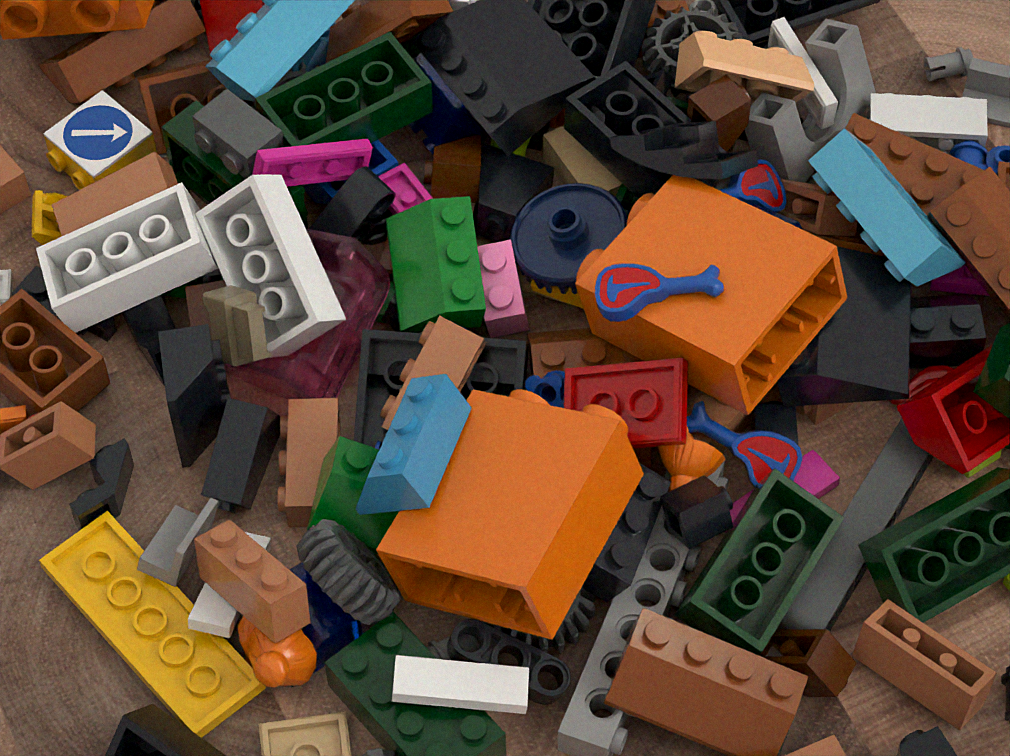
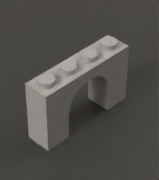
M825 19L805 42L809 57L838 101L835 120L832 126L821 129L810 112L803 124H801L795 100L762 92L751 105L749 123L744 129L751 150H756L757 160H767L774 166L780 179L805 183L815 171L808 160L847 126L853 113L861 116L869 106L870 94L876 93L857 25Z

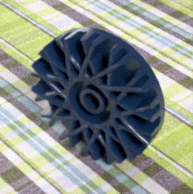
M570 183L550 188L531 199L522 208L512 225L510 240L516 264L521 274L525 275L527 281L530 283L533 279L539 289L545 287L547 292L551 293L552 287L558 286L560 292L566 294L570 287L572 293L577 294L575 282L581 263L593 250H605L627 226V216L618 199L607 190L598 186Z

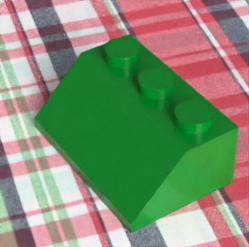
M470 196L429 199L386 218L400 332H423L429 321L436 323L439 315L463 328L481 327L486 304Z
M342 436L338 437L323 458L307 530L313 525L318 524L322 519L336 521L339 525H344L350 533H354L372 552L378 554L376 549L399 511L360 515L355 509L379 449Z

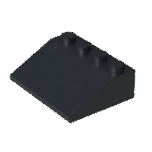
M479 0L439 17L411 41L507 156L512 154L565 108L566 97L596 79L526 0Z
M528 0L530 6L596 79L624 61H627L633 68L635 67L656 0Z
M837 246L848 298L777 381L784 407L909 399L912 283L905 278L899 282L884 265L889 260L887 257Z
M362 329L354 441L375 448L377 441H384L388 430L381 427L385 419L380 417L381 411L390 395L398 396L404 384L399 378L406 363L410 358L416 360L423 348V345L418 343L422 333ZM484 338L487 343L461 391L462 396L467 400L473 389L507 397L513 390H525L529 350L527 341Z

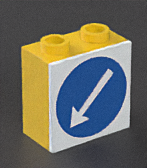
M103 90L43 133L48 149L46 157L49 163L58 172H66L79 190L153 152L157 153L153 132Z

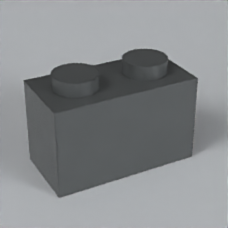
M228 89L224 90L192 116L195 128L194 139L198 146L206 153L212 152L231 173L235 175L240 174L245 179L253 173L257 150L284 147L282 130Z

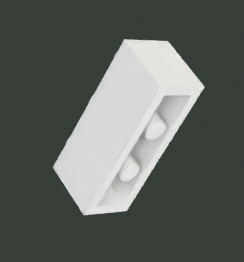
M893 93L870 94L867 119L950 155V150L953 146L968 140L975 141L983 147L986 145L988 136L987 99L936 97L931 95H897Z

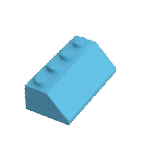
M262 0L265 4L256 14L250 12L237 24V34L229 42L227 39L223 40L212 50L210 56L213 59L205 67L241 100L255 101L256 97L272 89L355 0Z
M845 128L808 160L817 171L812 176L813 179L827 194L832 191L841 200L836 204V207L851 223L855 220L859 222L864 228L860 236L874 252H877L879 249L882 250L889 259L884 263L885 267L899 282L905 278L915 286H919L959 269L966 263L871 148Z

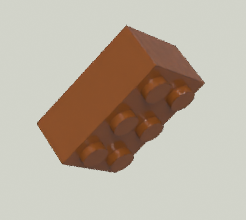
M19 290L0 306V392L15 405H26L29 417L44 411L60 401L78 411L111 384L104 357L25 290Z

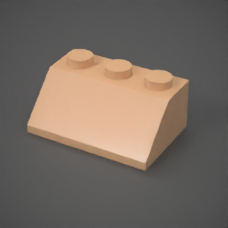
M710 31L693 32L679 44L674 88L697 92L722 76L727 75L734 83L746 89L752 99L751 105L762 92L795 100L796 103L814 91V81L803 58L789 54V51L784 48L770 47L764 49L753 46L751 41L745 39L729 41L717 38V34Z

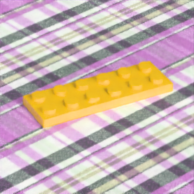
M106 511L39 559L41 568L182 725L202 738L260 694L266 687L257 681L253 668L224 637L188 629V617L194 604L177 586L174 587L137 570L139 558L144 550L115 518Z

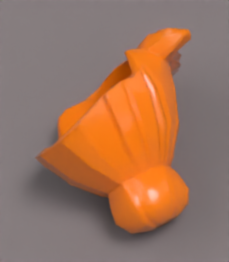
M688 427L686 444L657 447L661 460L671 475L668 492L703 475L708 477L726 459L723 453L703 441L695 440L693 435L689 433Z
M242 616L237 626L239 642L246 655L245 661L253 668L257 681L271 688L278 686H301L309 681L316 668L317 653L311 640L303 633L302 629L274 643L248 619Z

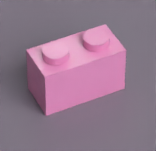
M511 240L477 246L486 304L484 318L490 338L530 330Z

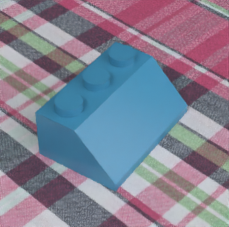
M447 374L411 378L361 492L355 509L360 515L430 507L472 408Z

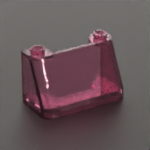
M306 229L346 320L288 356L264 358L239 366L224 363L225 370L229 376L285 399L337 398L361 351L362 329L371 330L390 290V277L387 270L356 238Z

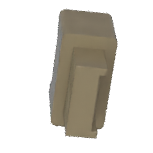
M230 285L203 294V303L209 312L212 340L220 339L224 363L239 366L271 357V351L267 350L265 325L262 312L266 310L265 306L257 304L255 292Z

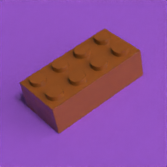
M856 113L852 114L845 127L846 130L871 148L926 215L958 188L984 171Z

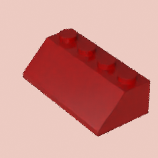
M993 344L896 406L914 444L961 474L971 471L1010 444V419L973 392Z

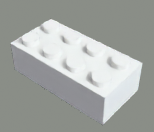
M251 175L195 213L226 285L255 292L257 304L265 306L266 311L262 312L264 318L267 350L271 351V357L268 358L288 356L346 320L282 175Z
M181 182L36 248L51 308L73 332L81 331L219 269L195 215L200 208Z

